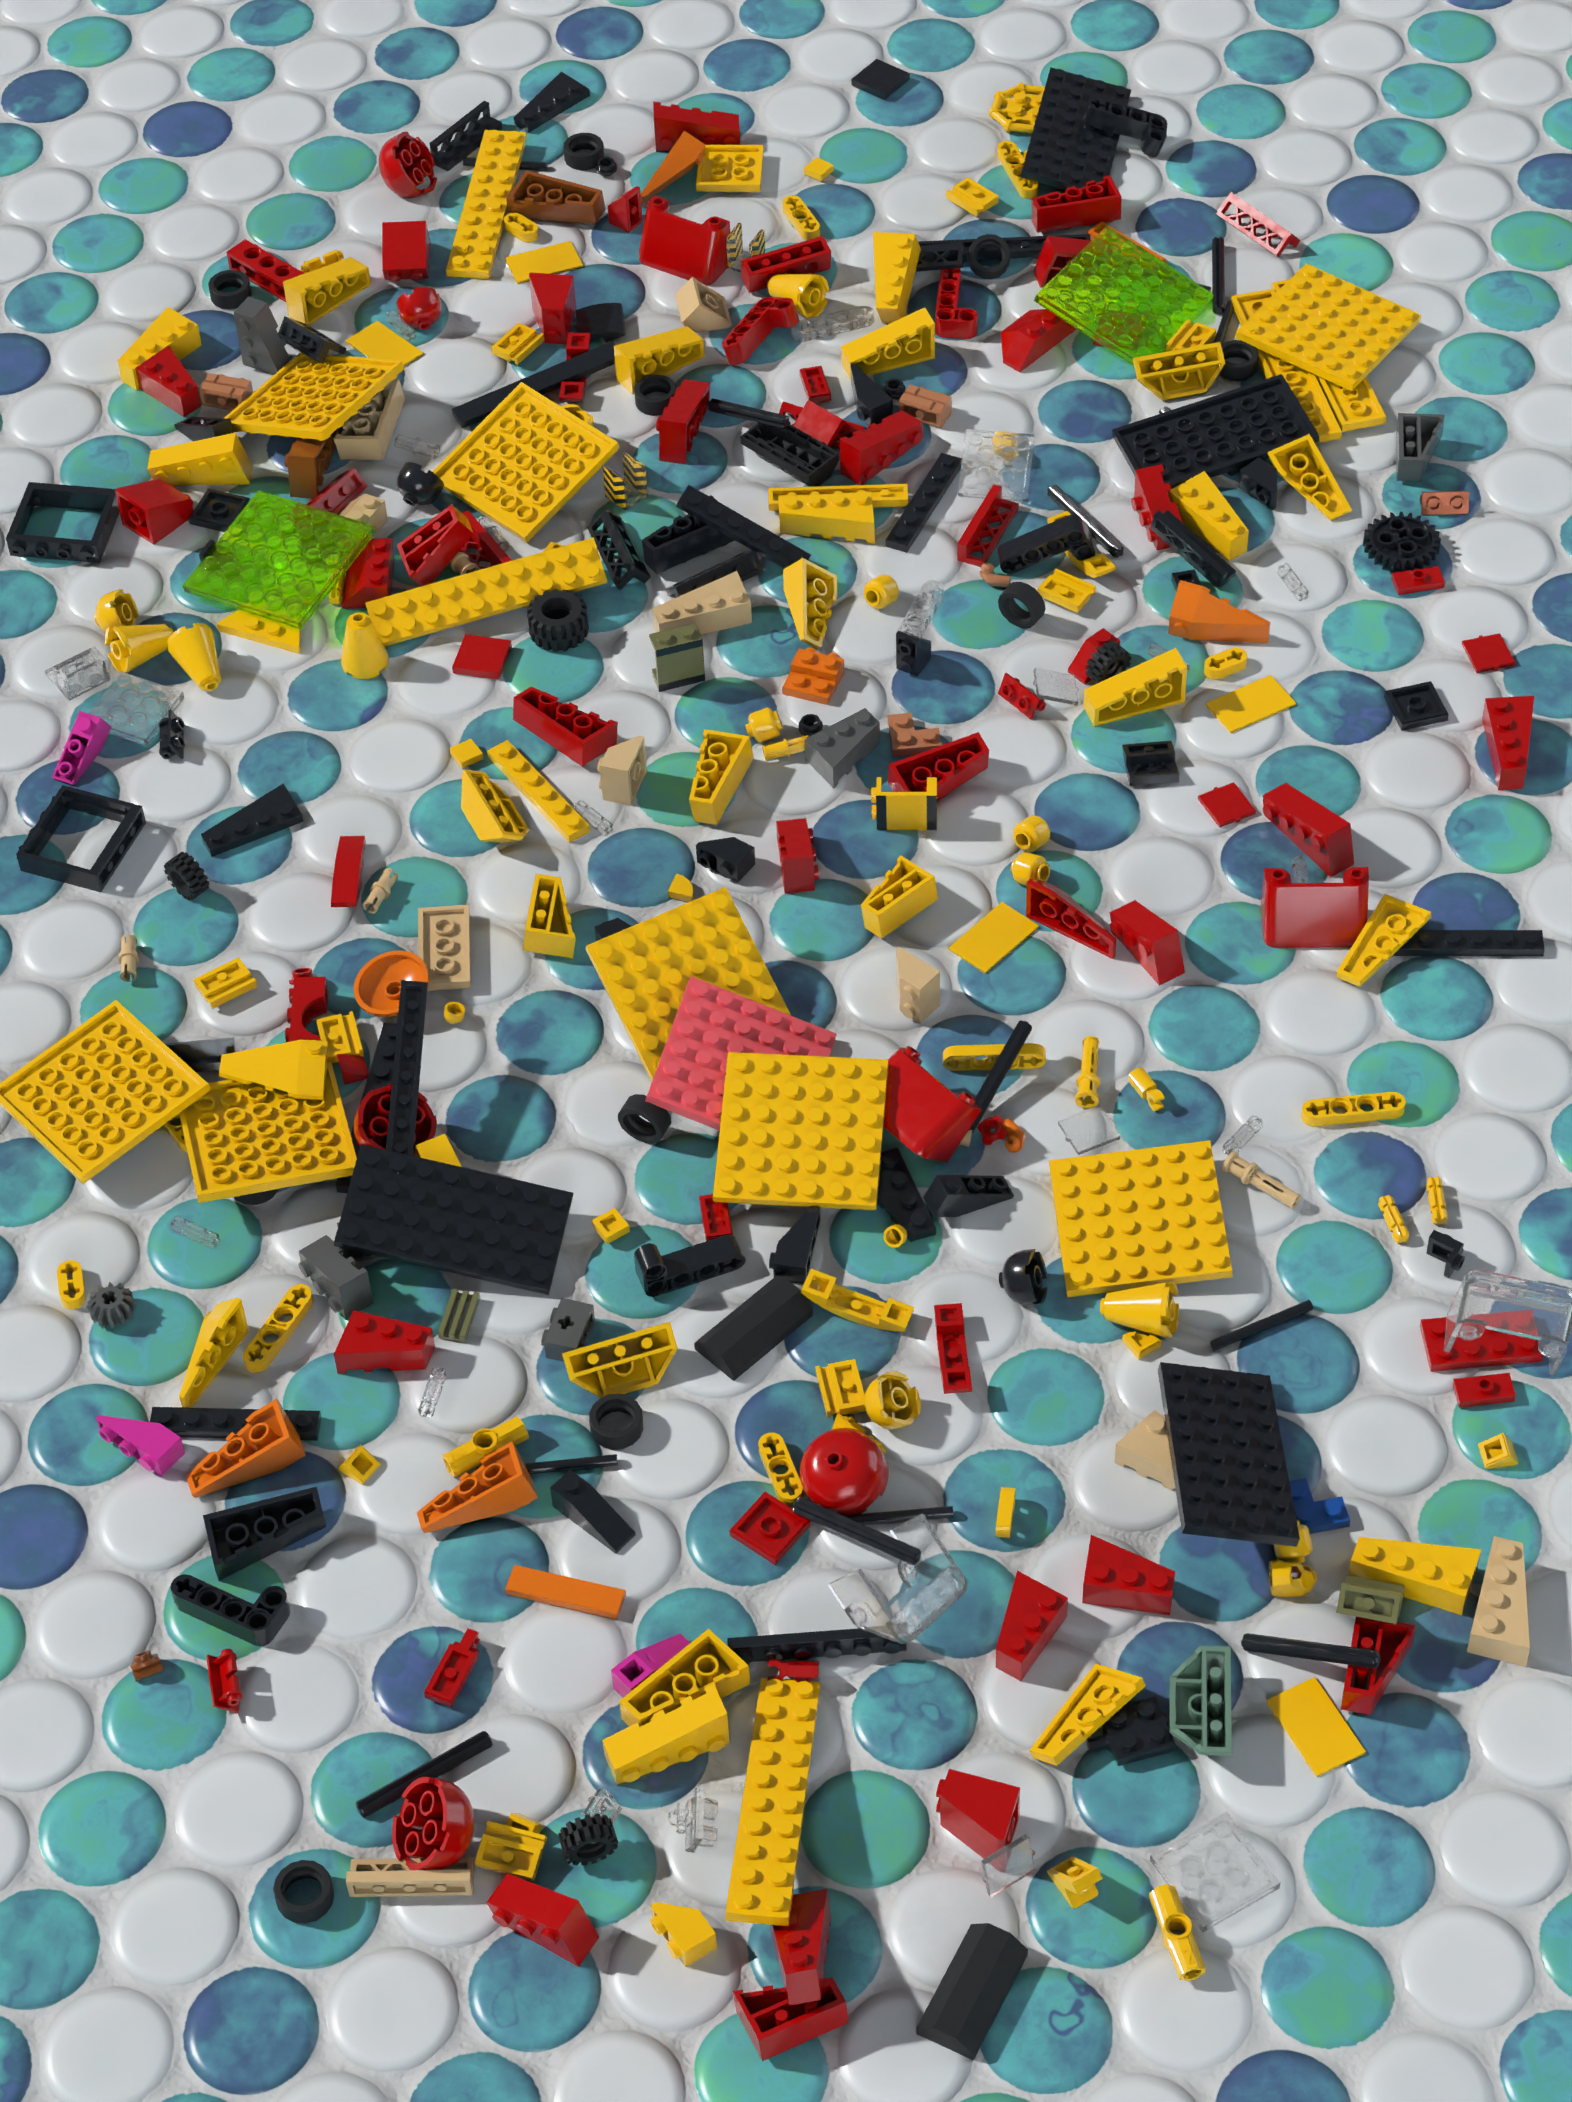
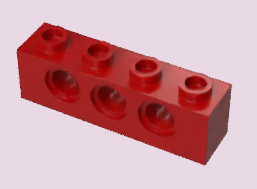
M821 236L741 260V278L748 292L752 293L767 288L768 281L774 275L816 274L831 268V250L824 237Z
M246 239L226 252L230 270H238L245 273L249 277L250 282L286 302L283 281L305 274L303 271L294 268L287 262L280 260L272 253H268Z

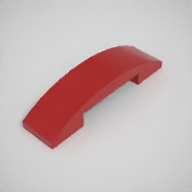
M568 333L566 360L590 351V333ZM588 376L574 382H561L559 401L582 402Z
M962 1303L934 1305L944 1394L972 1392Z

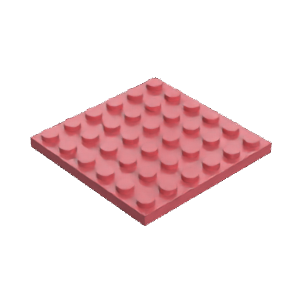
M690 976L645 1102L720 1131L728 1052L829 1057L837 1034Z

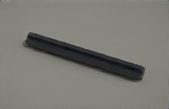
M1214 237L1212 239V308L1215 314H1222L1225 310L1224 239L1222 237Z
M714 398L707 402L710 412L781 429H786L791 424L787 415Z
M1053 485L1047 489V495L1064 511H1068L1071 515H1079L1084 520L1092 533V537L1114 558L1124 554V547L1060 487Z
M1020 1020L1017 1023L975 1097V1104L982 1111L969 1129L972 1130V1134L975 1132L1032 1031V1026L1027 1021Z
M798 1498L793 1504L792 1511L794 1514L911 1565H916L920 1561L921 1550L804 1498Z
M1250 1633L1244 1634L1241 1640L1243 1649L1251 1652L1377 1668L1381 1661L1379 1651Z
M486 1731L476 1734L356 1802L359 1814L362 1817L373 1814L401 1798L405 1789L414 1780L421 1777L437 1778L490 1748L492 1740Z

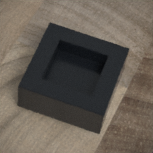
M1195 569L1172 573L1171 581L1176 591L1180 580L1201 585Z

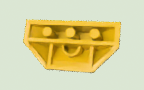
M1221 342L1132 359L1137 381L1162 401L1206 393L1225 365Z
M464 769L462 772L461 809L480 841L496 843L521 841L530 830L510 797L498 785L488 780L490 777L485 772Z
M667 1322L562 1353L569 1380L593 1395L602 1398L609 1394H626L657 1385L678 1347L671 1324Z

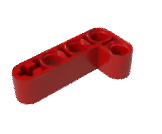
M960 268L941 270L935 313V331L939 337L971 339L978 333L977 312L969 308H958L961 291Z
M766 297L759 300L722 342L730 365L744 363L775 327L790 328L799 322V316L791 298Z

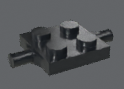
M1156 1696L1125 1704L1102 1725L1103 1735L1086 1739L1089 1751L1107 1747L1113 1754L1118 1766L1176 1751V1743L1172 1734L1169 1733V1717L1162 1712Z

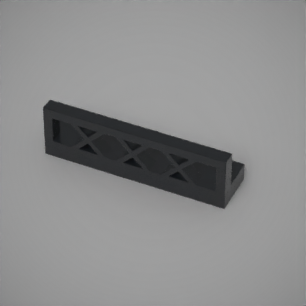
M483 101L429 143L430 152L437 167L446 171L451 170L464 157H467L480 147L485 130L500 131L502 129V122L490 117L489 102ZM481 112H483V117L479 119ZM442 144L440 151H438V146Z
M956 242L920 246L921 251L916 272L963 268V262H967V252L964 243Z
M284 316L278 332L280 339L284 338L286 343L308 357L324 364L329 349L345 354L347 348L306 323Z
M605 508L587 529L591 537H594L597 549L615 586L621 590L633 577L646 583L651 576L622 518ZM604 523L602 532L597 533V528ZM607 538H611L609 548H605ZM614 553H618L616 563H612ZM622 568H626L627 572L619 578Z
M1159 510L1154 514L1150 529L1218 590L1235 576L1236 570L1170 511L1167 510L1165 513H1162Z
M755 550L744 551L665 588L667 595L675 594L677 598L735 571L738 572L743 582L764 572Z
M234 1037L165 1043L195 1072L219 1070L221 1056L236 1052Z

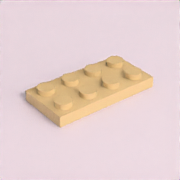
M469 904L418 908V956L424 961L429 971L430 981L427 991L471 988Z

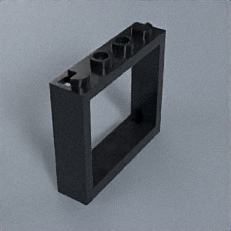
M29 482L6 537L10 556L100 563L120 512L115 493L116 489ZM35 506L102 511L92 540L23 535Z
M62 785L57 794L52 797L47 809L41 813L35 827L29 831L25 842L18 847L19 850L16 855L20 870L101 893L146 824L143 807ZM69 809L121 822L90 870L39 856Z

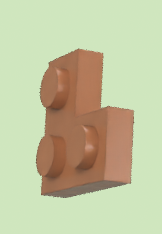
M912 713L887 715L893 757L916 755L942 745L939 728L914 730Z

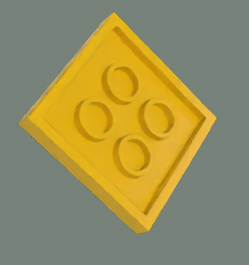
M763 145L705 146L703 153L706 155L697 169L696 192H761Z

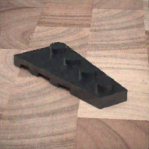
M560 72L513 117L514 125L529 133L589 97V88L565 73Z
M281 784L201 834V837L209 854L213 857L304 822L303 815L285 785Z
M894 1148L881 1152L877 1204L881 1209H885L894 1224L901 1225L907 1230V1239L910 1242L936 1235L934 1222L899 1149Z

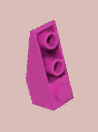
M79 711L52 778L74 786L103 749L112 726L101 717Z
M102 1415L96 1417L99 1427L98 1433L107 1443L113 1442L119 1446L123 1454L128 1457H135L146 1470H153L160 1476L165 1474L185 1454L181 1437L161 1423Z
M680 1633L633 1652L611 1670L613 1689L622 1698L625 1697L689 1645L690 1642Z

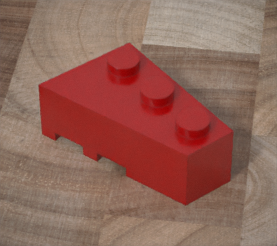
M353 1310L334 1352L337 1373L342 1374L347 1373V1370L364 1369V1372H373V1369L390 1368V1371L426 1370L435 1349L432 1328Z
M1017 1571L996 1647L995 1668L1022 1681L1066 1619L1068 1597Z
M1356 1617L1351 1647L1377 1650L1379 1655H1381V1661L1377 1668L1347 1666L1341 1710L1368 1715L1372 1714L1413 1644L1416 1625L1401 1622L1393 1624Z
M833 1977L824 1978L821 2000L789 2006L785 1987L773 1989V1985L765 1986L762 1991L743 1993V1990L733 1991L736 2012L762 2061L849 2023L846 2001Z

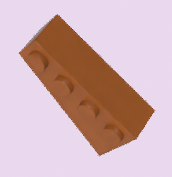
M525 170L506 199L509 213H519L533 220L596 224L605 211L602 190Z
M337 428L326 440L319 441L318 439H301L298 437L296 442L292 444L290 452L285 456V466L288 467L290 497L312 499L319 493L318 486H322L324 482L323 473L324 470L329 468L330 456H333L336 449L334 438L337 434H340V428Z

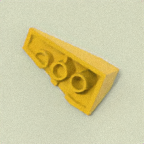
M802 558L783 569V590L800 641L819 649L822 646L827 630V619L832 614V603L837 599V575Z

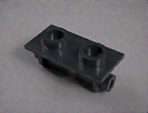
M170 709L169 718H163L159 724L161 739L159 754L164 759H170L171 756L177 754L182 760L184 759L185 724Z

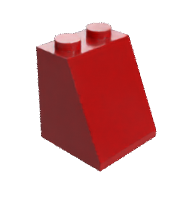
M426 221L382 222V271L385 280L393 282L400 281L401 279L420 281L429 278L431 241Z
M530 272L532 309L539 329L544 334V342L566 345L568 333L571 331L576 314L574 278L572 275Z
M161 479L124 486L115 490L122 525L153 545L188 521L194 511L193 501L189 495L183 494L175 489L173 485L167 484Z
M949 1769L946 1779H940L936 1792V1797H939L936 1812L940 1813V1825L996 1869L1003 1871L1020 1817V1787Z

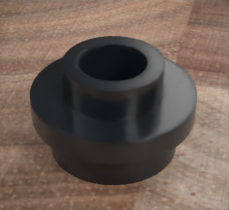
M603 157L598 160L596 165V172L607 177L617 171V164L614 162V159Z
M896 378L886 381L883 387V391L892 399L901 398L906 390L903 382Z
M807 714L801 718L798 729L802 735L810 737L822 731L823 723L817 715Z

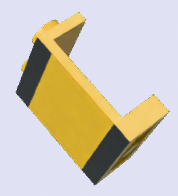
M882 777L876 778V787H871V803H876V805H872V820H877V830H937V777H927V792H882Z

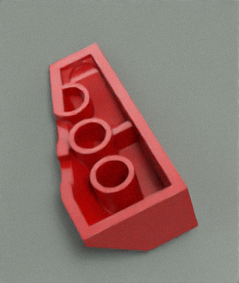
M1028 880L1026 917L1111 959L1116 956V938L1069 894L1043 880Z

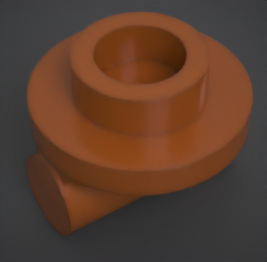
M150 1650L135 1655L133 1657L135 1661L130 1664L135 1681L164 1671L159 1655L151 1654Z

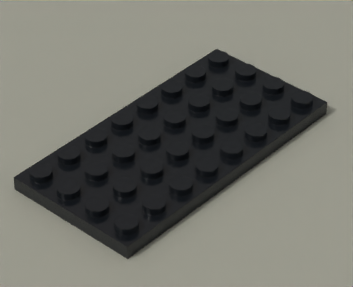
M1050 67L1020 177L1064 190L1072 186L1076 188L1085 187L1086 182L1092 180L1096 183L1103 181V177L1110 175L1120 134L1086 125L1082 121V115L1088 100L1092 97L1127 106L1131 89Z
M1282 374L1112 429V436L1134 475L1137 469L1162 464L1164 468V484L1169 483L1171 489L1203 471L1211 478L1245 467L1257 458L1269 459V451L1308 434L1311 435L1314 443L1319 442L1318 432Z
M361 1144L336 1232L334 1246L549 1295L574 1193Z
M1160 1362L1158 1377L1182 1533L1297 1547L1300 1537L1270 1376Z

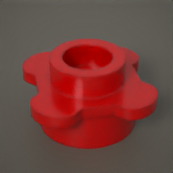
M298 968L292 971V980H289V984L294 985L295 977H317V975L313 974L311 968Z
M1000 1116L988 1117L978 1124L977 1129L982 1133V1142L985 1145H992L993 1141L998 1139L1004 1140L1007 1137L1008 1132L1003 1128V1120Z

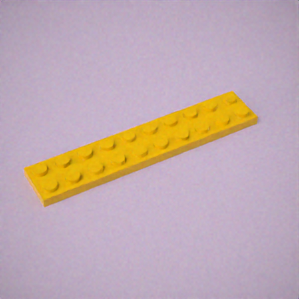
M484 131L447 263V277L490 279L504 227V217L508 212L506 199L515 186L527 141L526 132Z
M1288 280L1272 282V289L1277 292ZM1315 375L1342 432L1386 424V415L1366 377L1353 391H1350Z
M1274 289L1231 296L1234 311L1241 326L1276 293ZM1256 348L1259 353L1258 363L1265 378L1283 375L1318 432L1319 442L1317 443L1341 439L1342 431L1315 374Z
M593 537L365 602L368 615L386 647L529 606L531 600H535L537 595H543V592L546 591L552 592L558 589V591L568 590L569 593L578 592L606 584L607 578Z
M761 1677L725 1921L789 1926L820 1697V1682H796V1680L783 1679L782 1681L770 1679L767 1681L768 1678Z

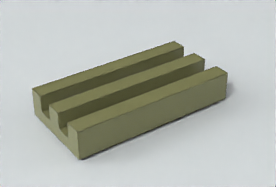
M452 1289L438 1330L439 1338L466 1342L480 1301V1293L474 1292L471 1295L466 1290H463V1293H459L458 1289ZM460 1300L459 1305H458V1308H457V1311H456V1313H455V1316H454V1319H453V1322H452V1325H451V1328H450V1331H449V1333H448L447 1330H448V1327H449V1324H450V1321H451L453 1312H454V1310H455L457 1301ZM466 1302H470L461 1332L456 1334Z

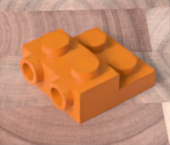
M808 647L806 650L799 648L790 664L791 672L782 687V692L784 695L828 705L845 673L844 659L836 653H829L828 655L818 653L812 647Z

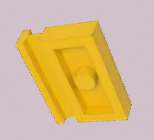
M968 177L953 186V190L946 191V199L976 217L979 216L981 211L985 212L999 203V196Z
M1187 319L1166 344V351L1210 344L1216 336V329L1198 322L1195 324L1190 323L1191 320Z
M517 323L491 347L492 354L509 362L513 360L518 365L545 341L544 334H538L536 330Z
M1055 569L1054 574L1049 575L1037 588V591L1042 598L1078 613L1087 604L1090 597L1096 594V586L1059 569Z
M239 957L193 979L196 989L205 1001L210 1004L211 1009L258 987L256 979L251 976L250 971Z
M353 1011L345 1016L337 1014L316 1019L321 1041H328V1062H338L336 1054L364 1056Z
M855 1359L830 1363L827 1367L822 1368L815 1366L827 1418H831V1415L838 1413L847 1415L866 1411L864 1405L865 1394Z
M487 1821V1827L482 1836L474 1864L477 1867L535 1881L547 1837L542 1834Z

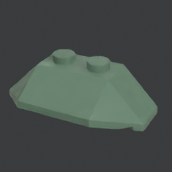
M1200 1645L1194 1651V1654L1169 1679V1733L1200 1755L1232 1756L1230 1646Z

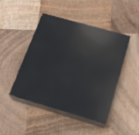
M876 59L853 77L851 84L885 100L910 80V73Z
M207 489L190 515L189 523L232 534L251 505L250 498Z
M1431 681L1385 691L1384 698L1401 731L1448 721L1449 714Z

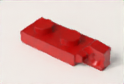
M467 1628L460 1643L455 1641L453 1644H449L424 1691L426 1699L450 1708L453 1707L478 1660L480 1653L479 1649H477L480 1642L479 1632Z

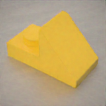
M1072 1856L1047 1870L1049 1877L1072 1908H1078L1098 1895L1095 1883L1103 1878L1099 1869L1089 1863Z

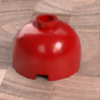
M421 287L412 289L413 293L408 296L406 292L397 299L396 305L400 317L406 325L424 330L430 328L439 319L442 305L440 296L436 294L435 289Z

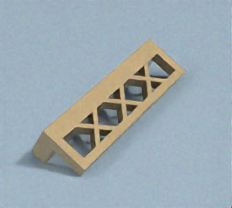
M462 1857L459 1862L447 1870H409L405 1859L402 1861H398V1859H351L350 1871H347L346 1885L349 1897L473 1895L475 1861L474 1857ZM411 1858L417 1863L425 1860V1858ZM455 1867H467V1869L453 1870ZM395 1868H402V1869H403V1870L392 1871V1870L395 1869ZM358 1869H371L373 1871H358Z

